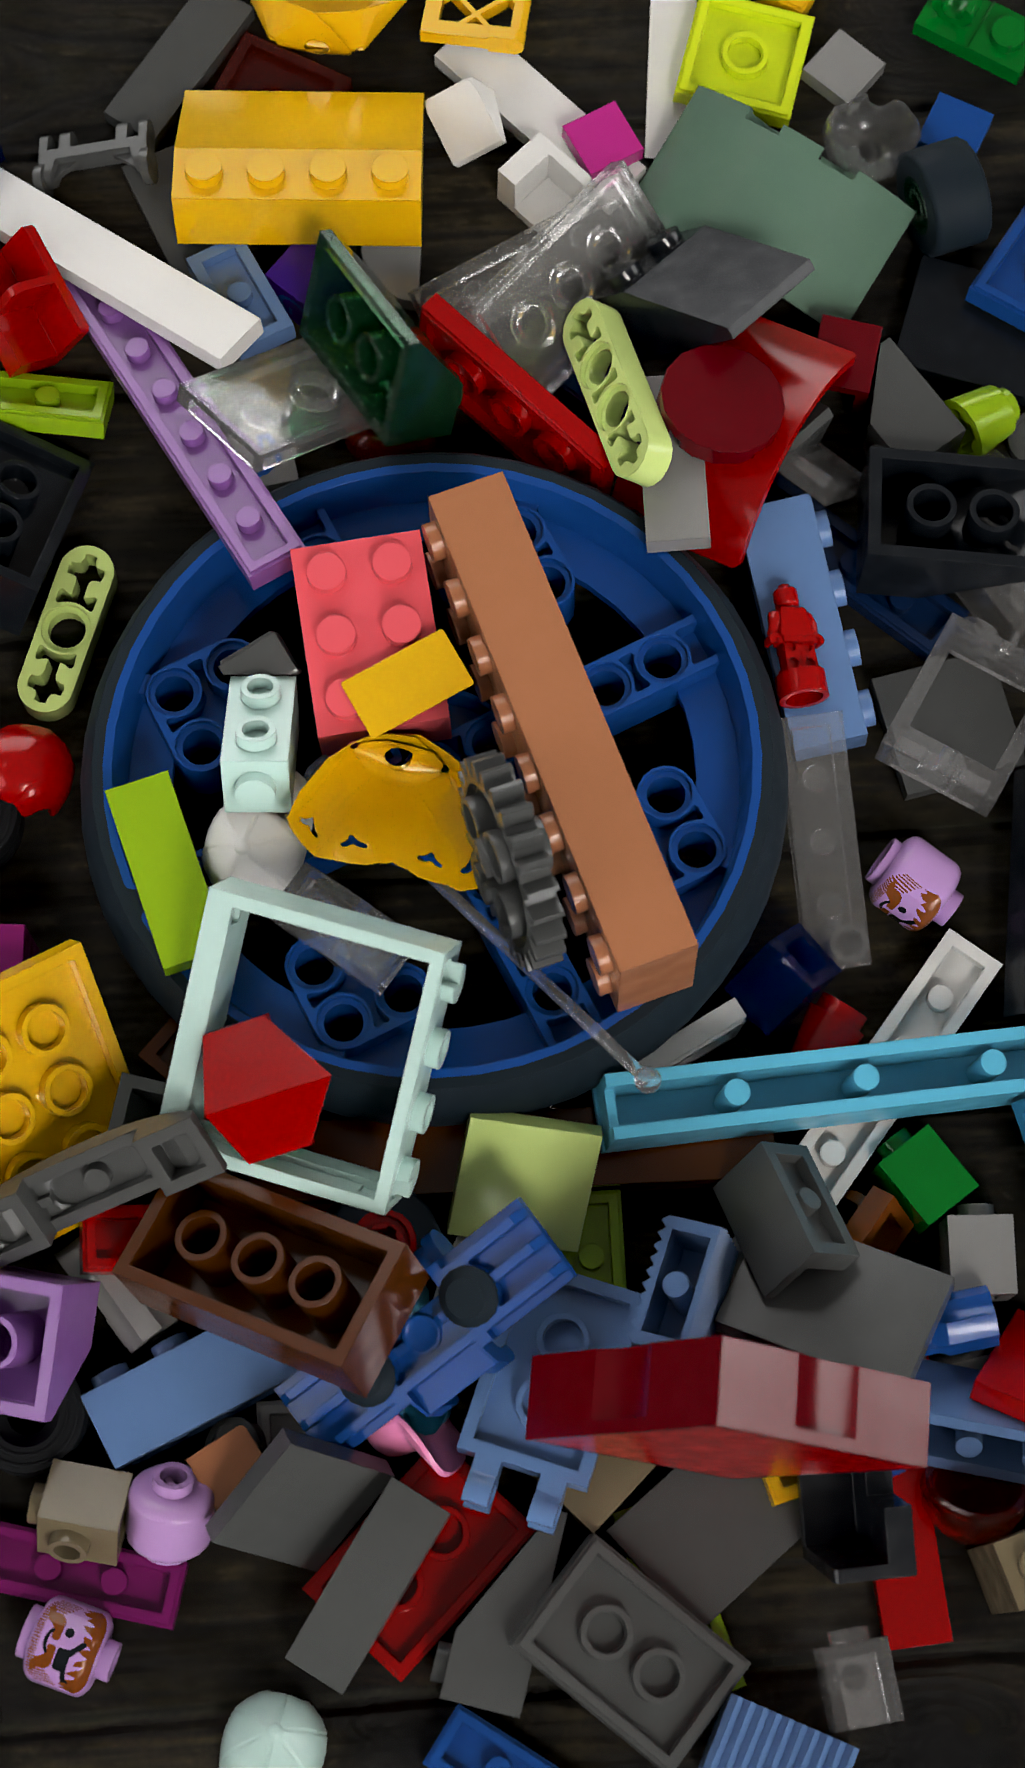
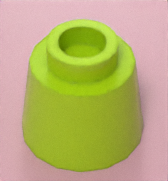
M987 385L943 401L966 428L957 454L985 456L1013 434L1016 429V421L1020 418V408L1014 395L1006 388L998 389L993 385Z

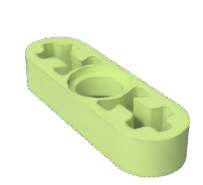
M89 545L79 546L70 550L62 558L17 683L18 694L27 712L38 720L47 722L57 721L66 717L74 709L118 584L117 574L110 556L98 547ZM90 565L96 566L99 577L102 579L101 582L91 581L83 597L87 608L93 609L91 612L76 603L80 594V586L77 577L74 575L75 572L80 574L86 573ZM65 619L78 620L86 628L82 641L70 648L59 647L51 641L53 627ZM44 655L60 663L56 673V682L62 691L61 695L51 694L47 698L46 703L40 702L36 690L33 689L35 684L45 686L53 669L49 659L42 658ZM66 665H74V666H73V668H68Z

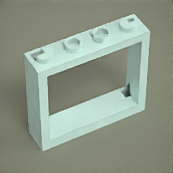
M231 876L210 886L160 1115L193 1110L228 1164L226 1169L385 1216L402 1196L407 1198L411 1196L419 1174L420 1159L411 1156L417 1133L423 1135L426 1132L435 1106V1095L427 1093L432 1068L437 1070L441 1068L450 1043L451 1031L442 1028L447 1004H455L457 1002L465 979L466 965L457 962L462 941ZM249 913L429 963L381 1172L302 1148L248 1164L212 1123L204 1120L202 1036L224 1027Z

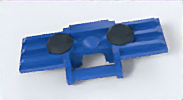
M521 1197L516 1198L455 1247L441 1232L432 1229L421 1238V1247L413 1254L438 1286L439 1295L407 1319L367 1398L301 1370H298L274 1389L306 1435L354 1449L411 1404L426 1417L442 1416L459 1402L458 1393L484 1373H498L515 1359L514 1352L509 1346L503 1345L500 1348L493 1340L577 1276L571 1264Z

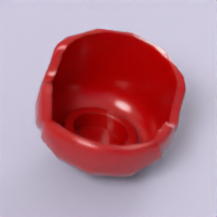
M23 723L0 728V800L14 804L23 817H28L43 809H48L49 814L54 817L68 798L75 776L76 767L70 749L48 728Z

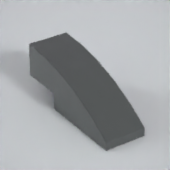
M391 1477L319 1597L285 1659L343 1695L413 1581L416 1572L451 1514Z

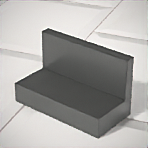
M761 1141L713 1187L759 1289L766 1299H774L807 1268L844 1271L860 1256L807 1146Z

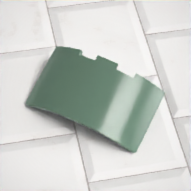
M699 85L628 202L627 211L633 216L663 230L677 226L680 232L706 225L809 258L815 270L782 299L818 324L821 323L823 314L851 320L916 214V211L860 170L853 174L844 171L824 157H821L819 160L825 148L786 125H783L780 132H778L753 114L754 110L750 106Z

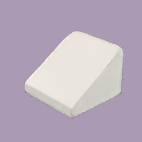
M465 78L424 101L427 114L452 164L457 168L507 143L495 91L475 78Z

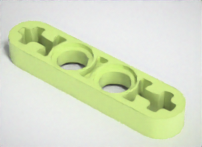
M584 298L572 307L564 323L562 336L565 349L613 472L616 476L641 486H653L663 478L669 468L673 452L671 438L620 313L617 309L594 299ZM611 364V367H610V369H609V372H608L607 376L605 377L606 372H607V369H608L609 365ZM628 404V408H627V411H626V413H625V416H624V418H623L622 421H621V417H622L623 411H624L626 405Z

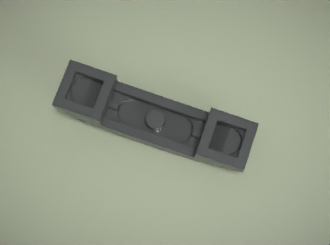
M193 1110L177 1111L141 1119L75 1144L24 1170L0 1185V1268L50 1247L57 1231L158 1188L162 1189L166 1197L224 1173L228 1164Z

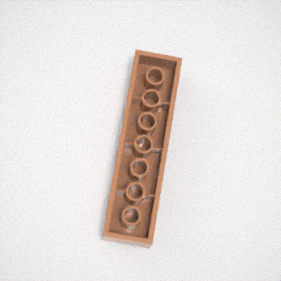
M503 471L428 496L430 522L422 524L421 529L428 552L424 553L430 578L436 590L445 588L451 606L446 609L447 618L457 644L460 646L467 643L473 661V664L469 665V672L474 681L473 685L481 702L487 700L491 702L496 721L491 722L498 748L504 754L505 759L514 757L519 779L523 782L526 802L532 801L534 815L538 814V818L546 830L554 862L551 872L553 876L562 874V882L567 895L562 898V904L573 934L578 936L585 933L587 936L586 940L591 957L586 958V964L597 994L599 996L610 994L615 1009L619 1013L693 986L699 946Z

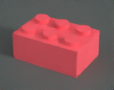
M420 530L290 549L316 729L323 759L329 758L350 743L369 736L367 729L343 690L341 683L436 632ZM447 699L384 734L421 735L431 742L452 739ZM354 743L350 747L355 749L360 743Z

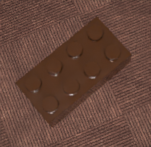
M221 1173L167 1197L162 1189L159 1188L112 1270V1273L141 1304L367 1398L430 1277L407 1244L227 1173Z

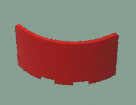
M761 316L735 339L710 344L728 345L749 352L767 365L782 387L785 411L779 431L774 441L766 449L764 448L756 452L752 459L740 464H713L705 461L711 548L689 551L730 568H735L744 561L754 527L771 485L806 419L826 391L847 369L854 365L856 354L852 351ZM618 477L612 497L637 510L644 516L643 487Z

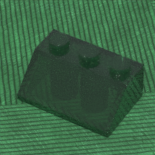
M331 229L320 230L299 330L300 335L386 447L450 435L458 406L462 401L464 384L377 275Z

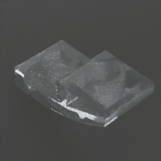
M307 862L302 865L284 889V892L394 922ZM271 919L277 926L323 955L335 967L379 996L382 995L409 958Z

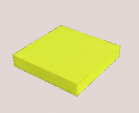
M698 0L672 102L687 105L700 85L750 106L754 110L753 114L768 126L780 129L783 125L788 126L815 17L749 0Z

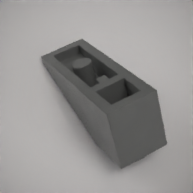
M561 1511L554 1535L536 1531L456 1628L453 1643L439 1640L430 1681L443 1684L440 1694L441 1699L520 1718L532 1664L507 1645V1643L551 1585L568 1513Z

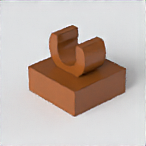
M874 1185L866 1197L858 1191H847L843 1197L855 1211L848 1223L845 1224L852 1239L894 1255L914 1226L895 1196Z

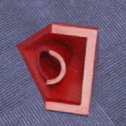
M269 1013L208 1032L202 1036L204 1116L248 1164L304 1148L315 1142L314 1134L332 1075L271 1021Z

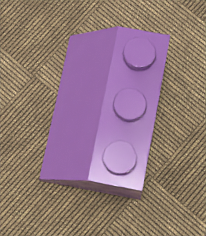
M10 1265L0 1268V1414L39 1422H50L53 1419L91 1350L100 1281Z

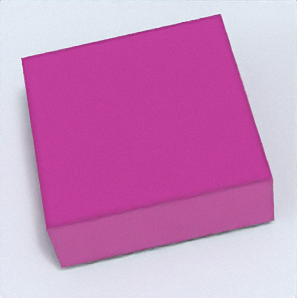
M615 101L562 126V138L578 165L590 175L592 183L643 159L644 148Z

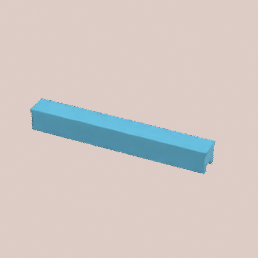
M1025 1026L604 1074L600 1083L591 1089L596 1125H601L603 1138L600 1151L602 1154L1011 1105L1025 1098Z

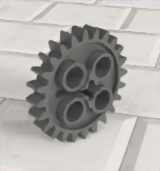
M496 749L465 758L464 761L459 763L461 771L457 775L462 787L458 788V793L461 798V814L468 831L466 838L473 848V852H471V866L483 901L490 905L492 917H497L500 935L502 939L507 938L510 954L512 956L516 955L520 967L525 966L526 971L531 972L559 963L564 960L562 954L567 952L563 938L567 937V932L562 922L565 912L556 892L560 890V887L551 872L554 862L546 830L541 820L534 816L532 801L526 802L523 782L521 779L516 780L513 765L511 762L506 763L502 752L497 753Z

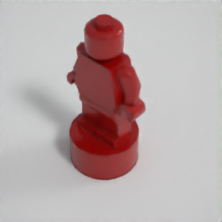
M781 584L772 593L776 610L770 611L767 615L768 636L764 639V645L768 648L773 644V647L777 648L781 669L775 677L779 705L789 709L810 707L825 701L830 695L825 670L818 665L815 649L824 644V638L818 634L817 623L812 614L806 611L805 608L798 607L797 589L789 586V584Z

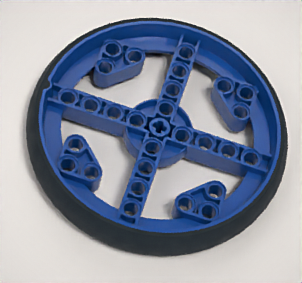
M422 452L385 455L341 464L304 476L269 493L305 547L420 530L422 545L426 546L421 525L430 522L428 496L503 471L552 589L561 594L556 601L566 625L569 624L574 616L575 583H577L614 609L641 637V639L584 666L594 693L603 690L611 691L621 698V700L613 705H600L612 736L679 704L683 710L693 749L695 784L685 771L674 766L663 765L651 769L642 777L636 794L699 946L693 986L617 1013L610 994L599 996L591 979L584 984L582 983L566 953L562 954L563 961L531 972H527L525 966L520 967L516 955L512 956L510 950L505 946L507 938L502 939L498 919L496 916L492 917L490 905L483 901L476 889L462 892L456 890L522 1014L506 1020L478 1026L448 1029L451 1031L445 1060L439 1070L432 1068L427 1093L435 1095V1106L429 1126L433 1127L465 1125L470 1113L529 1114L573 1099L595 1088L600 1083L604 1074L625 1072L656 1051L691 1020L721 985L747 946L769 899L781 860L788 817V765L784 731L772 683L753 638L733 604L708 572L685 550L647 553L644 516L604 491L557 471L518 460L473 453ZM214 528L195 542L161 576L131 617L113 649L94 696L84 738L80 776L82 833L89 873L103 915L122 954L147 991L178 1025L181 1019L191 968L169 976L165 975L105 790L167 770L174 787L175 767L186 786L198 794L211 795L223 790L220 756L229 684L220 681L224 675L218 666L221 665V660L249 644V642L243 639L233 638L237 632L277 596L292 587L296 591L293 570L253 590ZM445 588L437 590L438 596L444 603L450 605ZM655 664H667L673 667L677 673L665 679L656 678L650 675L647 669ZM461 691L447 699L452 739L432 743L450 753L459 762L476 755V752L483 746L497 745L491 722L496 721V718L489 703L486 701L481 702L479 697L465 691ZM185 696L192 699L189 706L183 710L173 712L163 709L166 702L174 697ZM210 748L220 752L214 761L205 765H198L189 761L193 754L201 749ZM391 748L385 753V758L390 764L399 766L408 762L412 757L410 751L401 748ZM514 757L505 759L506 763H512L515 778L519 779ZM443 765L441 770L446 773L449 771V768ZM658 796H671L677 799L682 807L675 812L660 813L653 809L649 802ZM352 835L345 842L341 843V846L355 844L361 848L367 847L366 844L359 842ZM202 848V849L196 851V855H197V858H198V861H199V864H200V867H201V870H202V873H203L205 882H206V883H211V882L209 881L207 875H206L205 870H204V866H203V862H202V858H201L202 855H203V854H202L203 848ZM699 849L706 852L712 858V862L705 867L694 868L684 864L679 856L687 850ZM307 850L303 866L297 878L286 892L289 893L348 863L314 857ZM433 853L417 857L421 861H432L436 866L442 868V865L437 862ZM471 859L467 866L461 869V873L472 871ZM310 936L300 939L291 946L286 954L284 968L290 991L268 977L240 953L224 1027L269 1013L271 1021L332 1075L322 1110L344 1117L392 1125L419 1006L412 1011L404 1013L391 1009L387 1003L391 996L403 990L413 991L422 997L427 974L421 968L404 961L325 937ZM313 964H325L334 970L331 977L322 984L310 985L300 980V975L304 969ZM552 988L565 992L570 1001L562 1009L552 1011L540 1007L535 1002V998L543 990ZM340 1020H355L363 1026L360 1034L347 1042L336 1041L328 1035L332 1025Z

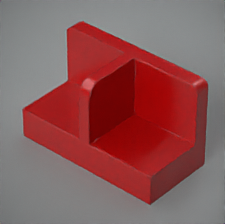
M33 225L21 227L0 250V361L9 378L56 365L89 332L87 321Z

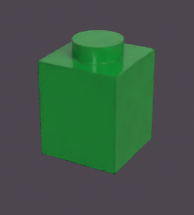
M929 1124L915 1135H912L904 1127L884 1142L875 1151L882 1161L870 1173L882 1190L895 1196L914 1224L913 1228L919 1235L979 1186Z

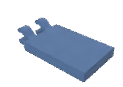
M577 1274L570 1282L493 1340L500 1348L503 1345L509 1346L514 1352L515 1359L498 1373H484L479 1377L456 1446L459 1453L474 1457L461 1496V1500L464 1501L463 1507L489 1515L502 1468L506 1467L539 1478L526 1521H528L527 1527L554 1535L567 1488L585 1493L588 1492L599 1454L525 1440L532 1356L589 1349L632 1347L633 1345L626 1333L634 1329L630 1321L638 1317L634 1308L642 1304L638 1296L641 1293Z

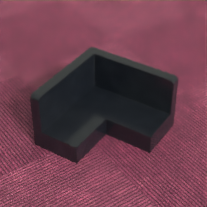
M892 1470L797 1476L803 1558L834 1584L917 1576L912 1505L894 1494Z

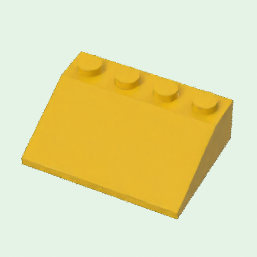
M185 90L174 146L171 192L177 244L422 246L424 93Z

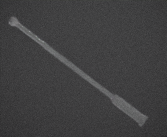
M327 755L320 756L308 767L304 774L307 782L326 759L329 758ZM420 856L417 857L419 860L424 861ZM426 880L634 1076L635 1086L640 1092L651 1094L659 1089L661 1075L655 1068L643 1067L540 969L527 972L525 966L520 967L516 955L512 956L510 954L507 938H503L500 931L460 893L447 885Z

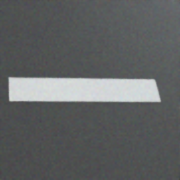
M650 0L645 158H656L687 106L672 101L697 0Z

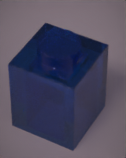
M798 923L770 940L724 989L732 998H736L747 1015L746 1019L756 1024L768 1036L795 1018L842 969L806 929Z

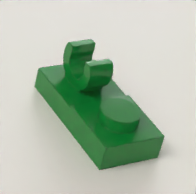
M928 0L915 21L912 34L1014 85H1017L1025 71V17L996 2L993 3L989 0Z

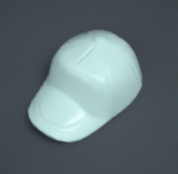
M269 1690L258 1692L238 1704L231 1713L222 1735L219 1768H322L327 1748V1730L323 1720L315 1707L308 1701Z

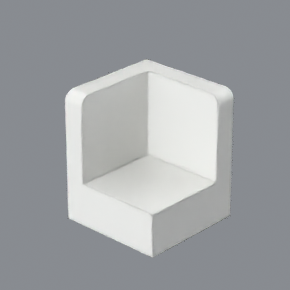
M539 131L498 169L497 199L544 241L551 242L590 206L592 178Z

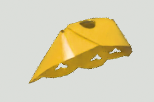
M407 0L250 1L268 38L271 41H276L277 45L311 53L350 55L351 52L364 51Z
M382 734L376 738H371L369 735L350 743L326 759L300 790L288 814L289 827L314 857L357 865L393 863L419 878L447 885L459 892L478 889L473 871L461 873V869L466 867L471 859L473 848L466 838L468 831L461 814V798L458 788L462 786L457 775L461 771L460 762L450 753L421 735ZM354 743H360L355 749L350 747ZM391 748H401L410 751L412 757L408 762L399 766L390 764L385 758V753ZM443 765L449 768L448 772H442ZM300 818H313L314 827L318 834L317 838L313 835L309 825L303 824ZM352 835L359 842L366 844L367 847L361 848L355 844L341 846V843L345 842ZM433 853L437 862L442 865V868L436 866L432 861H421L417 857Z

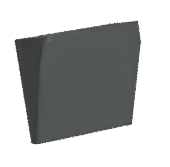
M269 631L221 660V665L218 666L223 675L302 674L300 667L278 632Z

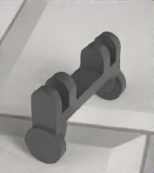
M151 120L139 121L137 136L134 134L131 123L128 122L116 125L115 139L78 145L74 132L61 133L59 135V148L57 149L51 135L40 137L38 165L34 166L32 171L33 186L53 198L54 189L59 187L62 178L69 172L121 163L137 169L146 185L157 184L159 171L155 156V131Z

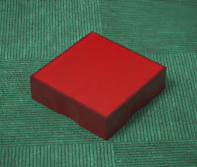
M724 1335L654 1342L623 1348L589 1349L532 1356L525 1440L727 1479L927 1469L931 1382L865 1367L827 1361L799 1352Z

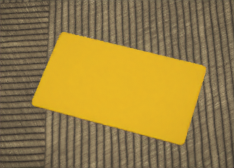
M439 629L343 681L341 686L371 738H376L472 686L474 681L444 630Z

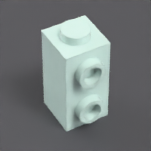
M268 674L230 676L220 756L225 812H290L293 804L300 730L296 676H271Z

